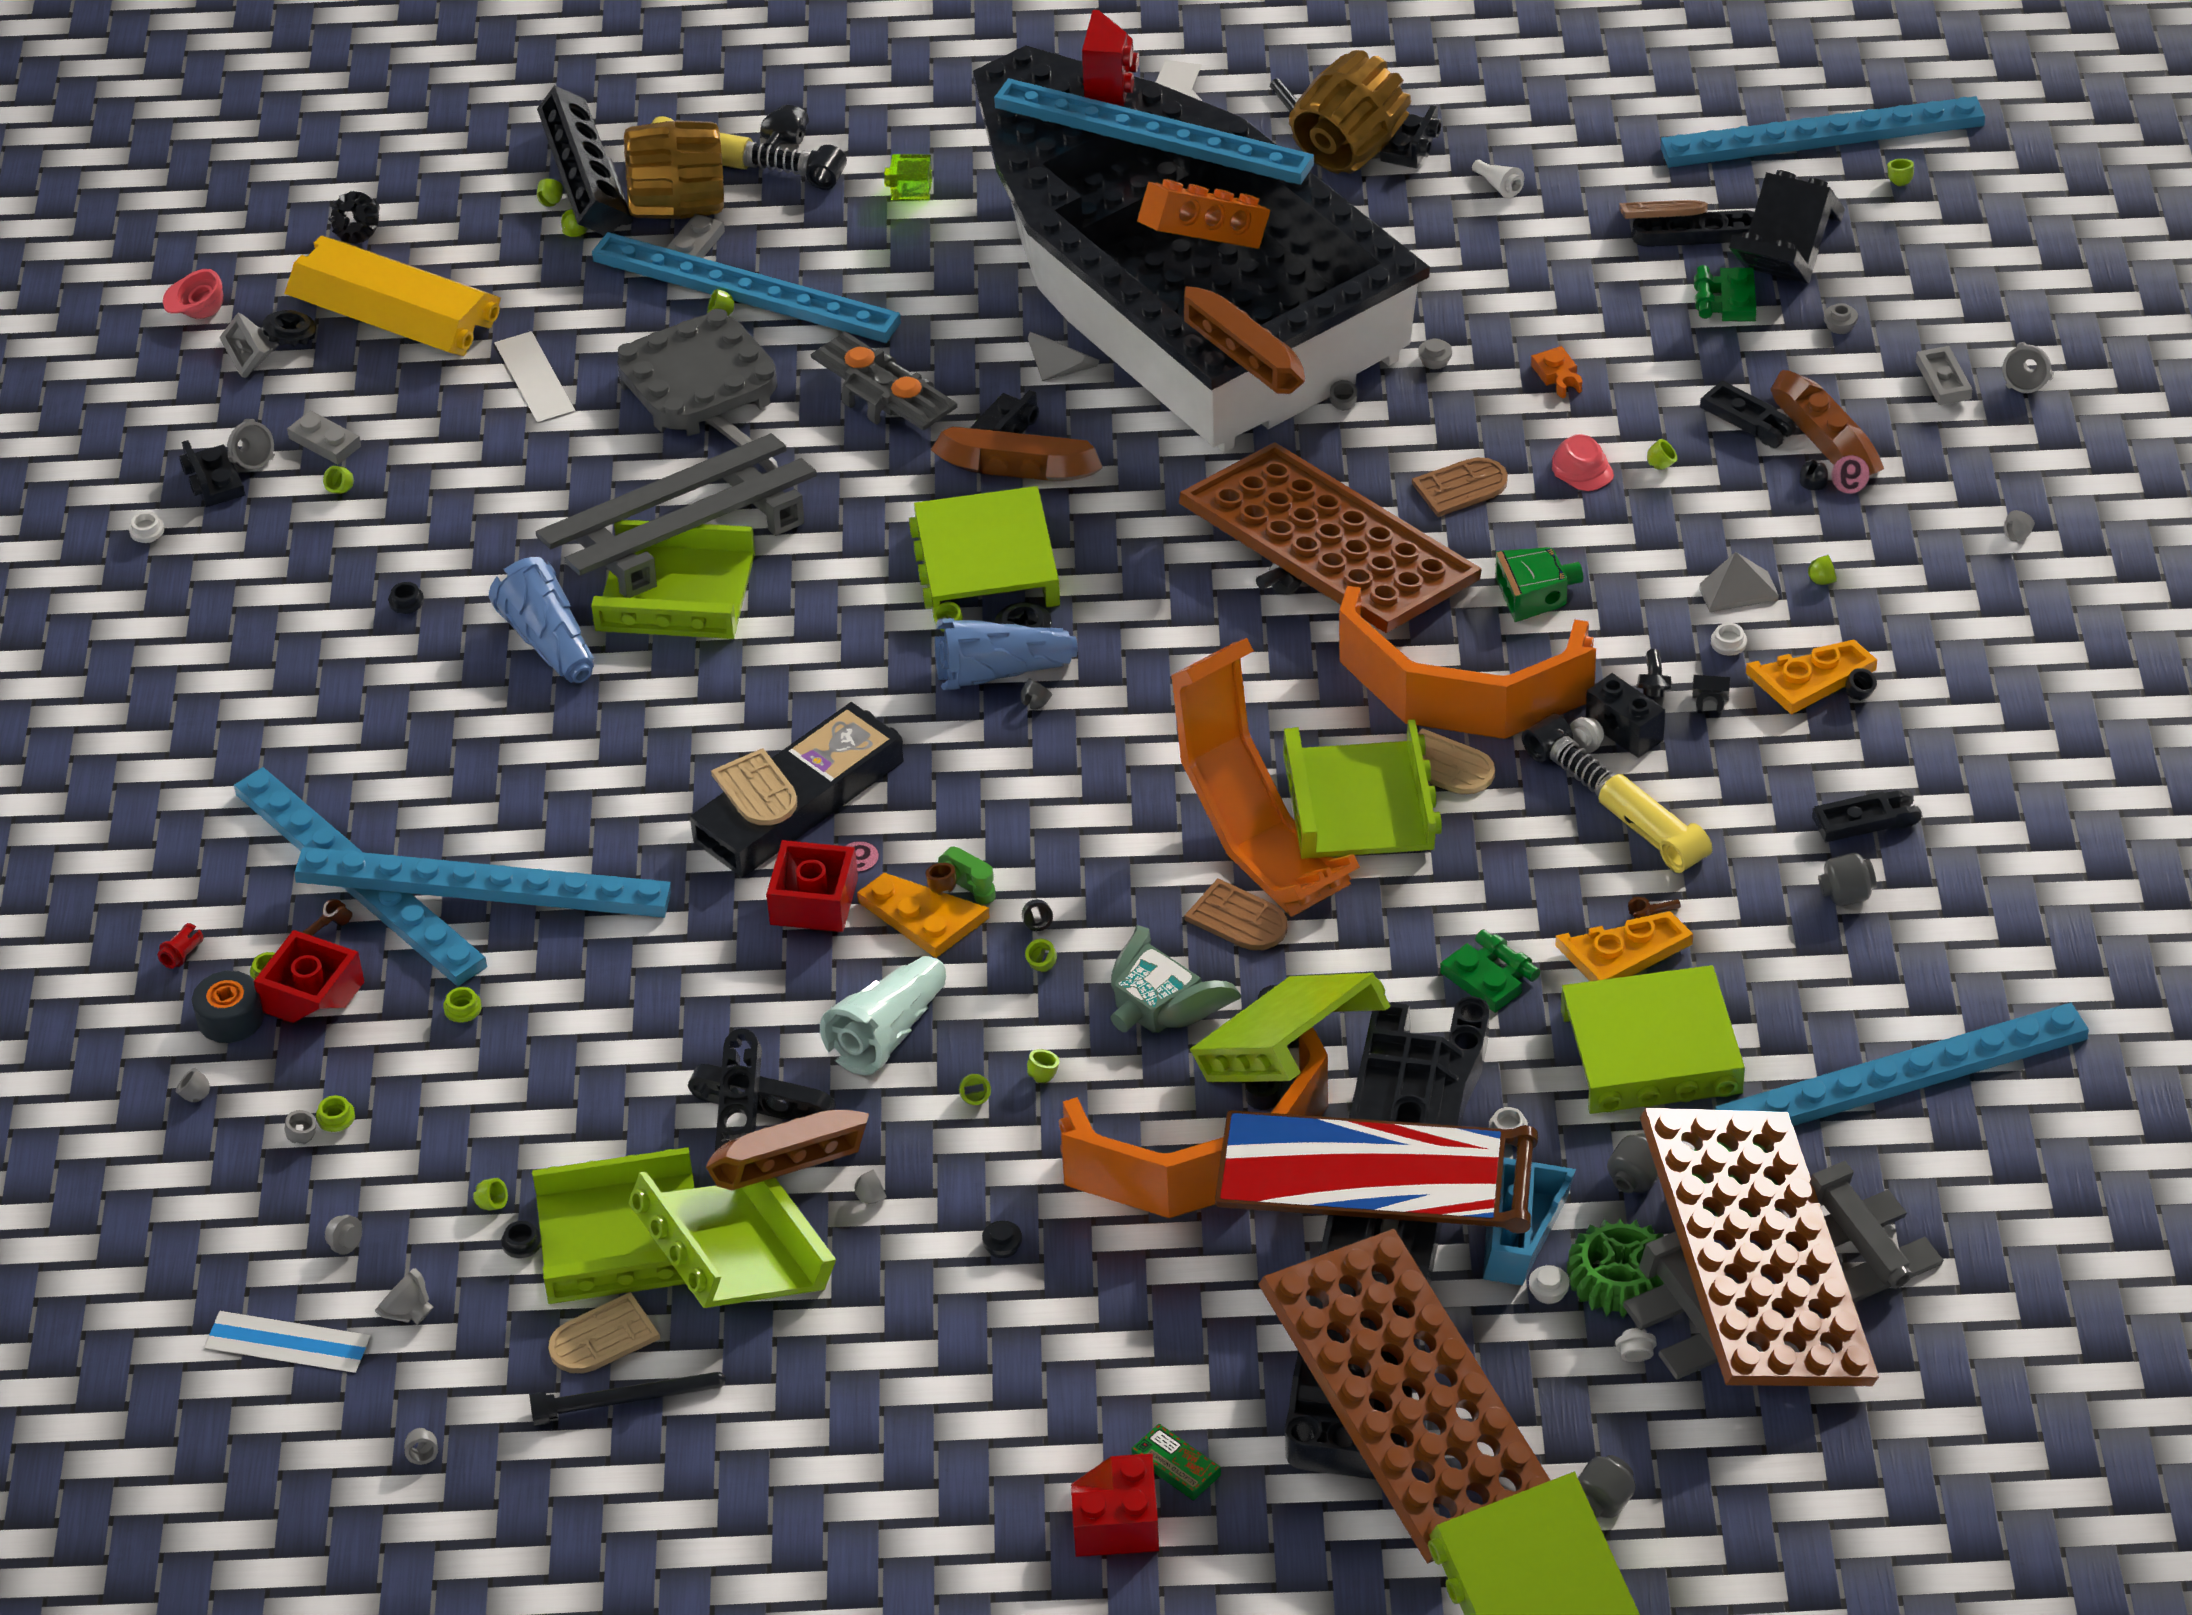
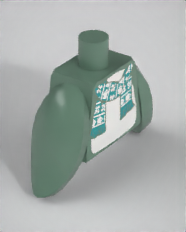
M1136 925L1133 935L1120 952L1112 970L1111 987L1115 994L1118 1009L1110 1018L1114 1026L1122 1032H1127L1138 1022L1151 1032L1159 1033L1165 1028L1187 1027L1199 1022L1219 1009L1239 1000L1241 994L1234 984L1227 981L1213 980L1202 982L1199 976L1151 945L1149 928Z

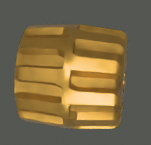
M1363 50L1351 51L1340 56L1313 80L1290 112L1289 125L1292 128V137L1295 143L1303 152L1314 154V163L1335 174L1347 172L1350 174L1359 170L1387 145L1409 116V112L1406 109L1412 101L1411 95L1404 93L1401 89L1404 81L1399 73H1390L1387 70V62L1379 56H1372L1369 59L1368 53Z
M665 121L632 126L625 129V172L628 209L631 216L636 218L683 219L691 218L695 213L704 216L722 212L724 207L723 166L720 133L716 123Z

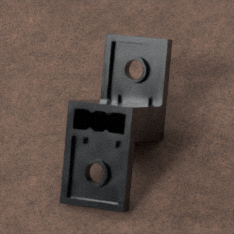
M1777 170L1776 174L1766 172L1749 232H1744L1742 237L1732 234L1729 248L1745 268H1754V271L1809 284L1827 221L1831 219L1841 222L1845 209L1833 190L1827 187L1828 182L1824 180L1809 178L1808 182L1796 179L1795 174L1787 171Z

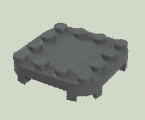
M722 309L711 310L707 315L682 321L677 325L651 333L648 336L618 347L617 363L619 380L623 390L629 388L652 414L654 427L662 433L666 428H670L673 430H686L687 436L700 433L699 422L750 402H754L759 409L764 408L770 404V396L778 388L776 366L772 358L738 321L728 317L727 312Z

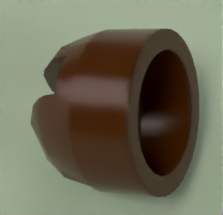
M937 863L926 870L927 884L932 892L942 895V891L948 890L950 893L956 887L957 876L955 867L952 864Z

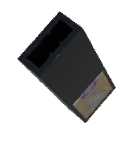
M853 702L848 703L771 758L796 792L797 807L791 817L774 825H757L748 822L723 792L690 816L693 842L744 878L777 854L782 840L795 841L904 762L902 737L897 730L887 727L877 720L870 711L863 710Z

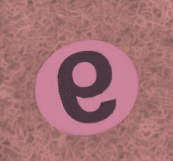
M1849 455L1842 457L1836 462L1832 470L1834 485L1844 493L1852 494L1859 492L1866 486L1869 480L1868 465L1858 456Z
M852 842L846 845L855 847L858 871L867 870L878 861V850L872 844Z

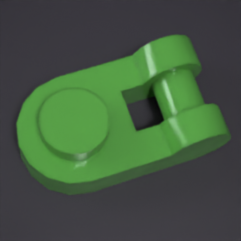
M955 846L949 847L938 858V863H950L955 867L956 884L973 893L974 900L977 903L989 904L995 900L996 891L992 883L994 874L991 865Z

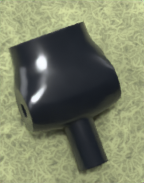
M782 105L777 110L768 114L762 121L760 128L761 136L767 139L764 147L768 148L769 145H772L773 149H776L781 143L800 144L803 141L806 125L809 122L806 111L794 105Z

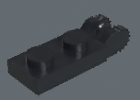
M1723 380L1700 398V408L1754 436L1757 435L1761 442L1767 446L1777 448L1783 443L1784 436L1790 437L1796 432L1797 425H1795V422L1790 417L1777 411L1776 407Z
M1906 789L1887 793L1882 791L1818 805L1813 808L1812 818L1825 843L1896 826L1900 829L1907 828L1919 823L1923 816L1918 806H1911L1914 797Z

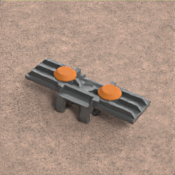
M843 332L811 354L813 360L845 380L842 387V402L850 408L854 407L855 395L867 401L868 420L876 425L881 421L880 413L883 410L889 415L893 414L895 416L898 414L920 429L925 430L958 408L957 403L936 390L931 381L922 379L921 375L917 372L912 374L896 364V359L892 356H884V351L880 348L875 351L847 332Z

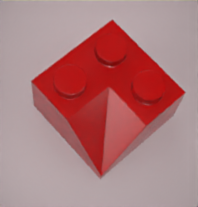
M1092 10L1082 48L1084 97L1124 106L1127 93L1133 92V73L1138 72L1139 53H1133V39L1127 32L1100 10Z
M782 840L766 893L770 925L843 932L858 881L855 847Z
M293 930L255 978L254 986L256 992L260 995L264 1013L294 1023L318 1009L346 1008L365 981L358 951Z
M1153 1453L1110 1456L1071 1484L1076 1557L1159 1551Z

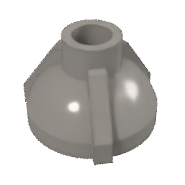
M2025 342L2018 343L2017 347L2007 354L2002 366L2007 388H2013L2021 393L2038 391L2048 380H2052L2054 375L2047 354L2039 347L2027 345ZM2028 359L2034 360L2037 368L2034 370L2028 368L2026 361Z
M244 419L229 436L227 442L228 459L244 469L261 468L269 460H273L275 456L273 454L274 440L271 432L265 425L255 422L254 419ZM241 439L242 448L239 450L238 442Z
M413 1268L389 1292L375 1309V1312L382 1318L403 1322L412 1320L418 1325L434 1308L428 1302L429 1297L422 1274L416 1268Z

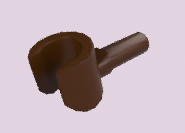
M1634 897L1628 902L1629 914L1633 915L1634 919L1681 907L1678 899L1650 905L1646 898Z
M329 899L323 906V915L302 933L313 936L332 921L339 926H343L351 920L353 913L338 899Z

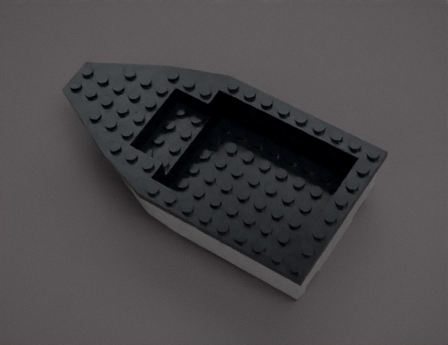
M1025 45L973 70V81L996 172L1011 200L1020 239L1038 289L1069 323L1213 447L1217 446L1224 453L1234 448L1236 436L1260 424L1270 429L1329 398L1330 388L1335 382L1346 380L1356 384V374L1382 360L1388 366L1398 362L1399 350L1410 345L1418 283L1430 277V266L1312 172L1308 173L1301 185L1289 183L1284 180L1257 175L1252 172L995 108L994 97L1008 78L1084 97L1083 62ZM1134 76L1133 92L1127 93L1124 106H1122L1276 145L1238 115L1159 83ZM1163 179H1168L1183 184L1185 189H1188L1189 184H1194L1209 189L1208 193L1212 194L1215 189H1221L1233 193V198H1239L1240 193L1259 198L1258 204L1271 210L1260 248L1156 231L1137 222L1148 182L1162 184ZM1185 286L1205 289L1224 297L1239 307L1238 309L1245 311L1260 326L1268 329L1274 337L1288 345L1298 356L1304 369L1305 382L1291 394H1277L1184 321Z

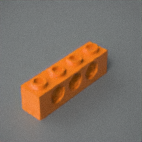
M1163 179L1162 184L1148 182L1137 222L1156 231L1259 249L1271 210L1259 205L1260 199L1251 195L1240 193L1239 198H1233L1234 194L1225 190L1215 189L1212 194L1208 193L1209 189L1202 186L1189 184L1188 189H1185L1181 183Z

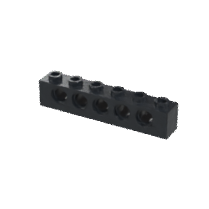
M554 85L537 108L577 224L605 236L607 232L613 233L617 227L623 224L627 211L586 99Z

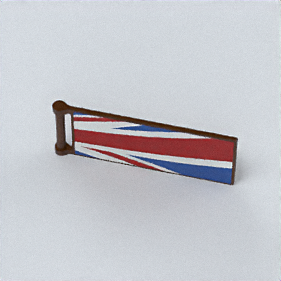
M1231 1110L1227 1112L1215 1205L1221 1208L1502 1227L1513 1233H1525L1531 1227V1214L1528 1212L1532 1154L1533 1148L1538 1143V1131L1528 1125L1519 1126L1514 1129H1497ZM1505 1144H1511L1517 1147L1512 1210L1499 1212Z

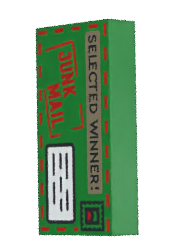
M1161 1424L1156 1425L1131 1448L1132 1455L1153 1453L1154 1473L1193 1501L1221 1476V1467Z

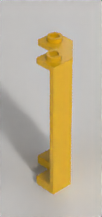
M320 236L314 242L315 249L308 256L301 255L294 262L284 294L460 356H465L467 350L472 345L475 325L489 329L492 327L493 322L499 315V303L501 300L499 296L325 236Z

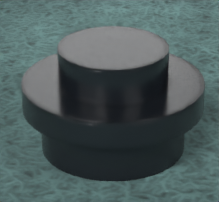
M412 582L398 583L391 589L388 598L389 606L397 613H413L421 608L424 603L423 592Z
M516 1221L507 1226L501 1243L504 1252L508 1256L527 1258L539 1250L542 1240L540 1232L533 1224L527 1221Z
M1010 1221L993 1222L982 1233L983 1246L996 1258L1011 1257L1017 1252L1022 1243L1021 1230Z

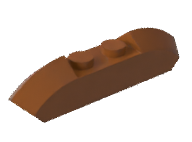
M1185 286L1184 321L1277 394H1291L1305 382L1302 363L1288 345L1274 337L1268 329L1260 326L1245 311L1238 309L1239 307L1224 297L1205 289Z
M1789 370L1779 372L1771 387L1775 402L1833 465L1841 458L1853 455L1860 457L1866 462L1869 468V475L1884 469L1882 461L1867 435L1818 383Z
M952 426L940 433L931 449L937 456L958 468L989 475L1046 481H1071L1091 476L1103 468L1095 447L1087 440Z
M828 1110L762 1128L722 1145L710 1157L706 1168L717 1187L735 1190L857 1153L869 1113L853 1110Z

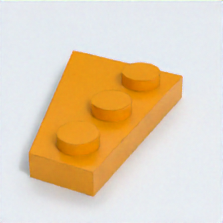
M1849 640L1813 648L1809 655L1795 658L1791 654L1777 656V662L1761 665L1759 661L1746 663V674L1792 715L1845 687L1846 680L1854 669L1863 668L1871 673L1876 671L1877 659L1857 641Z
M885 872L857 892L859 904L934 958L939 957L990 918L988 907L942 892V895H938L932 892L929 887Z
M1671 911L1627 920L1625 926L1604 930L1603 926L1589 928L1588 934L1571 937L1569 933L1556 935L1555 946L1589 981L1633 976L1692 945L1693 933Z

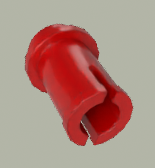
M187 923L170 941H164L160 944L157 956L165 967L173 969L182 966L185 963V957L203 941L204 937L200 929L191 938H188L197 926Z

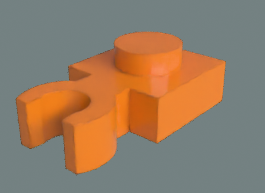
M1562 346L1531 355L1532 368L1546 386L1556 384V393L1559 397H1566L1567 387L1575 388L1578 393L1582 392V378L1577 374V365Z

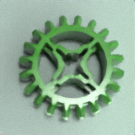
M1619 1217L1616 1224H1610L1603 1219L1600 1228L1589 1225L1586 1234L1578 1233L1575 1244H1572L1569 1250L1567 1274H1569L1571 1290L1577 1291L1579 1302L1589 1301L1591 1311L1603 1307L1606 1317L1612 1311H1619L1622 1318H1624L1627 1314L1623 1307L1624 1301L1664 1285V1282L1658 1275L1647 1279L1639 1268L1646 1244L1664 1237V1234H1654L1652 1225L1644 1228L1639 1227L1637 1219L1631 1224H1624L1621 1217ZM1599 1260L1600 1266L1593 1269L1592 1264Z

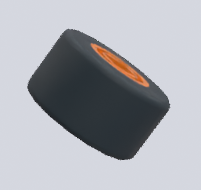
M225 970L206 977L194 989L191 1000L199 1031L206 1038L218 1043H233L253 1035L262 1025L265 1013L263 1012L260 995L255 990L254 979L250 975L240 971Z

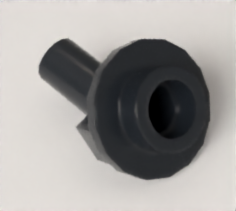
M1275 563L1269 568L1268 572L1256 577V584L1261 590L1272 586L1274 591L1283 595L1294 593L1302 583V580H1299Z
M1650 649L1646 652L1648 674H1639L1636 688L1643 689V694L1646 696L1665 697V690H1672L1671 676L1662 675L1660 651Z

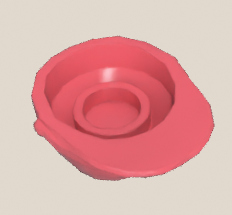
M200 269L190 273L171 285L163 296L165 311L171 314L183 313L194 319L213 316L220 310L223 303L222 281L219 275L212 269Z
M1575 434L1565 439L1558 446L1552 457V471L1555 477L1578 490H1598L1609 484L1614 478L1613 470L1601 446L1588 435Z

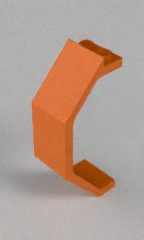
M1346 587L1339 609L1340 663L1405 724H1408V720L1415 719L1417 726L1506 739L1525 731L1552 713L1562 715L1585 705L1587 690L1595 685L1596 648H1593L1594 637L1588 636L1589 621L1574 619L1567 647L1561 654L1510 675H1494L1411 661L1361 617V588Z
M1245 638L1172 674L1180 758L1226 854L1290 917H1293L1351 885L1349 873L1360 868L1354 854L1338 858L1301 859L1295 821L1287 811L1249 733L1241 658L1254 652L1248 638Z
M1313 1027L1299 1036V1070L1301 1073L1271 1113L1321 1117L1328 1107V1054ZM1078 1097L1063 1101L1064 1118L1059 1119V1128L1061 1131L1060 1149L1065 1186L1166 1218H1172L1215 1205L1224 1137L1172 1153H1158L1097 1134L1092 1129Z

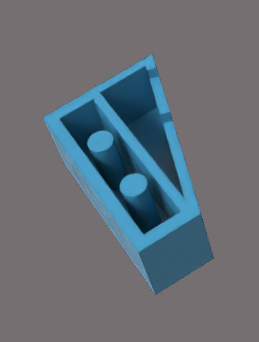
M1504 1158L1499 1212L1512 1210L1516 1159ZM1532 1162L1528 1212L1531 1214L1530 1230L1525 1233H1513L1502 1227L1486 1226L1484 1280L1523 1286L1567 1200L1576 1169Z

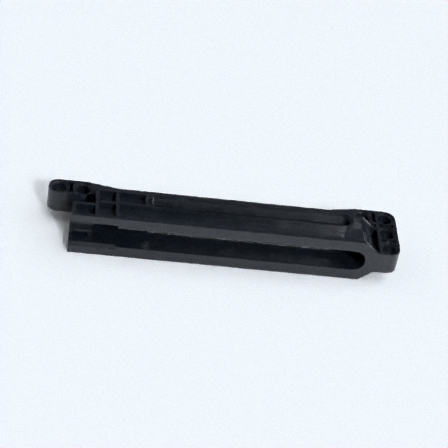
M1472 996L1462 998L1456 1003L1449 1041L1440 1036L1410 1033L1411 1022L1408 1004L1389 1002L1391 1006L1388 1009L1372 1011L1349 1119L1462 1126L1465 1107L1483 1069L1489 1039V1005L1487 1002ZM1328 1215L1319 1256L1382 1233L1384 1219ZM1399 1220L1397 1234L1430 1285L1442 1223ZM1343 1283L1339 1284L1344 1294L1356 1296L1351 1286ZM1310 1296L1309 1304L1323 1309L1322 1302L1318 1298ZM1398 1305L1392 1306L1398 1316L1405 1317L1406 1319L1409 1318L1408 1312L1403 1307ZM1361 1317V1318H1360V1322H1361L1362 1325H1363L1364 1317ZM1327 1330L1328 1336L1333 1341L1344 1343L1340 1333L1335 1330ZM1413 1339L1415 1346L1418 1348L1419 1339ZM1298 1351L1285 1424V1454L1288 1463L1302 1470L1376 1480ZM1381 1352L1384 1361L1398 1365L1397 1359L1391 1353ZM1348 1364V1368L1353 1375L1365 1378V1373L1362 1369H1356L1354 1364ZM1402 1386L1404 1394L1412 1398V1388ZM1373 1398L1369 1399L1373 1409L1383 1413L1386 1412V1408L1381 1401ZM1396 1433L1390 1434L1392 1441L1396 1445L1404 1448L1408 1447L1406 1440L1401 1435Z

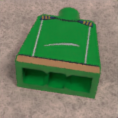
M1550 547L1496 552L1495 578L1514 622L1564 607L1567 603V586L1583 582L1581 564L1574 562L1561 565L1554 549Z

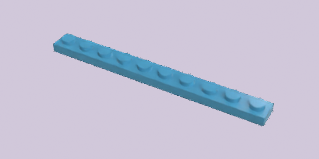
M1010 78L1006 80L994 97L995 108L1252 172L1257 175L1284 180L1289 183L1301 185L1314 166V154Z
M1977 96L1960 97L1958 99L1929 101L1927 103L1899 105L1875 110L1868 109L1844 114L1837 113L1829 116L1740 126L1723 130H1709L1685 135L1678 134L1662 137L1661 150L1668 168L1980 127L1984 126L1985 114Z
M609 232L606 233L592 251L593 262L711 295L715 289H720L729 293L736 302L887 343L901 324L899 312Z
M264 767L234 784L236 796L300 851L302 847L362 852ZM343 887L457 987L487 968L484 955L411 893Z
M302 847L295 869L296 883L662 918L666 916L671 895V882L311 847Z
M2071 1002L1715 1106V1110L1788 1112L1792 1126L2078 1043L2088 1039L2089 1029Z

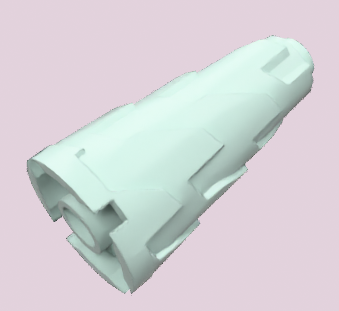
M922 956L908 965L898 967L879 982L877 980L860 992L847 996L823 1014L820 1021V1034L828 1053L835 1048L841 1055L835 1061L852 1073L870 1075L879 1070L887 1062L893 1050L912 1031L910 1029L911 1026L928 1009L927 1005L945 986L946 969L943 963L937 958Z

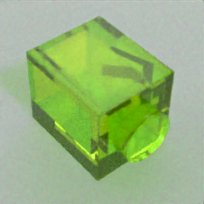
M892 154L890 167H885L884 184L885 187H890L891 200L930 201L933 183L931 155Z

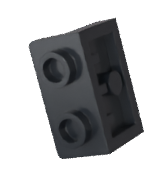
M1431 105L1425 117L1409 114L1387 145L1380 151V161L1417 169L1423 157H1428L1433 138H1438L1440 134L1442 120L1438 118V106Z
M1029 390L1021 399L1002 393L970 428L1022 434L1038 418L1039 407L1037 406L1036 392Z
M189 440L182 442L184 454L179 456L182 470L185 475L191 474L188 478L194 496H201L206 507L245 496L242 481L234 464L228 459V452L224 444L194 453Z

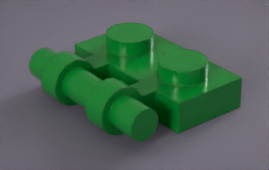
M1701 265L1697 268V274L1694 276V288L1698 291L1695 296V308L1699 311L1701 318L1707 319L1712 316V313H1722V321H1756L1754 268H1720V276H1713L1708 266ZM1713 293H1720V296H1714Z
M1482 929L1476 935L1475 941L1483 946V948L1478 951L1466 943L1440 963V973L1471 996L1486 1001L1489 1009L1496 1013L1522 993V982L1518 979L1524 976L1529 981L1534 982L1539 977L1541 971L1532 964L1530 957L1523 952L1516 953L1509 948L1507 941L1498 934L1492 935L1485 929ZM1499 958L1503 962H1505L1507 966L1502 969L1500 966L1495 964L1494 961Z

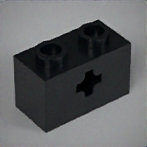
M1609 674L1587 690L1586 718L1590 717L1597 720L1601 724L1605 736L1637 758H1640L1664 740L1665 708L1615 674Z

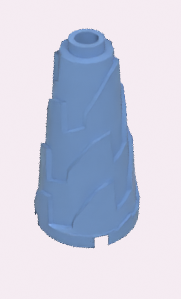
M529 557L516 561L503 569L508 576L502 582L496 576L489 590V599L495 610L510 623L525 643L531 645L544 661L555 669L559 676H564L570 683L586 681L592 674L594 657L581 636L580 627L569 608L571 605L556 578L554 568L549 562L546 564L541 557Z
M954 618L939 619L936 624V629H945L944 636H935V660L938 680H946L941 685L943 690L961 689L962 686L983 684L995 679L1018 676L1025 672L1064 667V664H1070L1072 657H1077V639L1075 636H1070L1069 632L1063 630V628L1027 627L1017 624H998L977 620H954Z

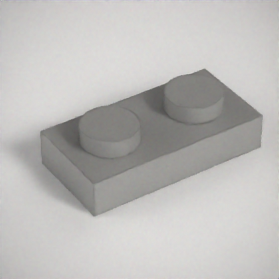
M695 213L668 245L667 249L704 258L724 234V222Z
M1950 346L1918 351L1916 353V364L1938 405L1972 399L1973 389Z
M311 410L287 428L290 440L337 465L361 447L360 436Z

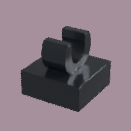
M1694 675L1692 698H1697V713H1702L1705 701L1713 700L1717 704V715L1722 714L1724 700H1729L1730 677Z

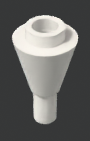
M1476 160L1472 165V170L1484 176L1504 198L1510 199L1516 196L1523 188L1524 173L1520 168L1489 165L1481 160Z

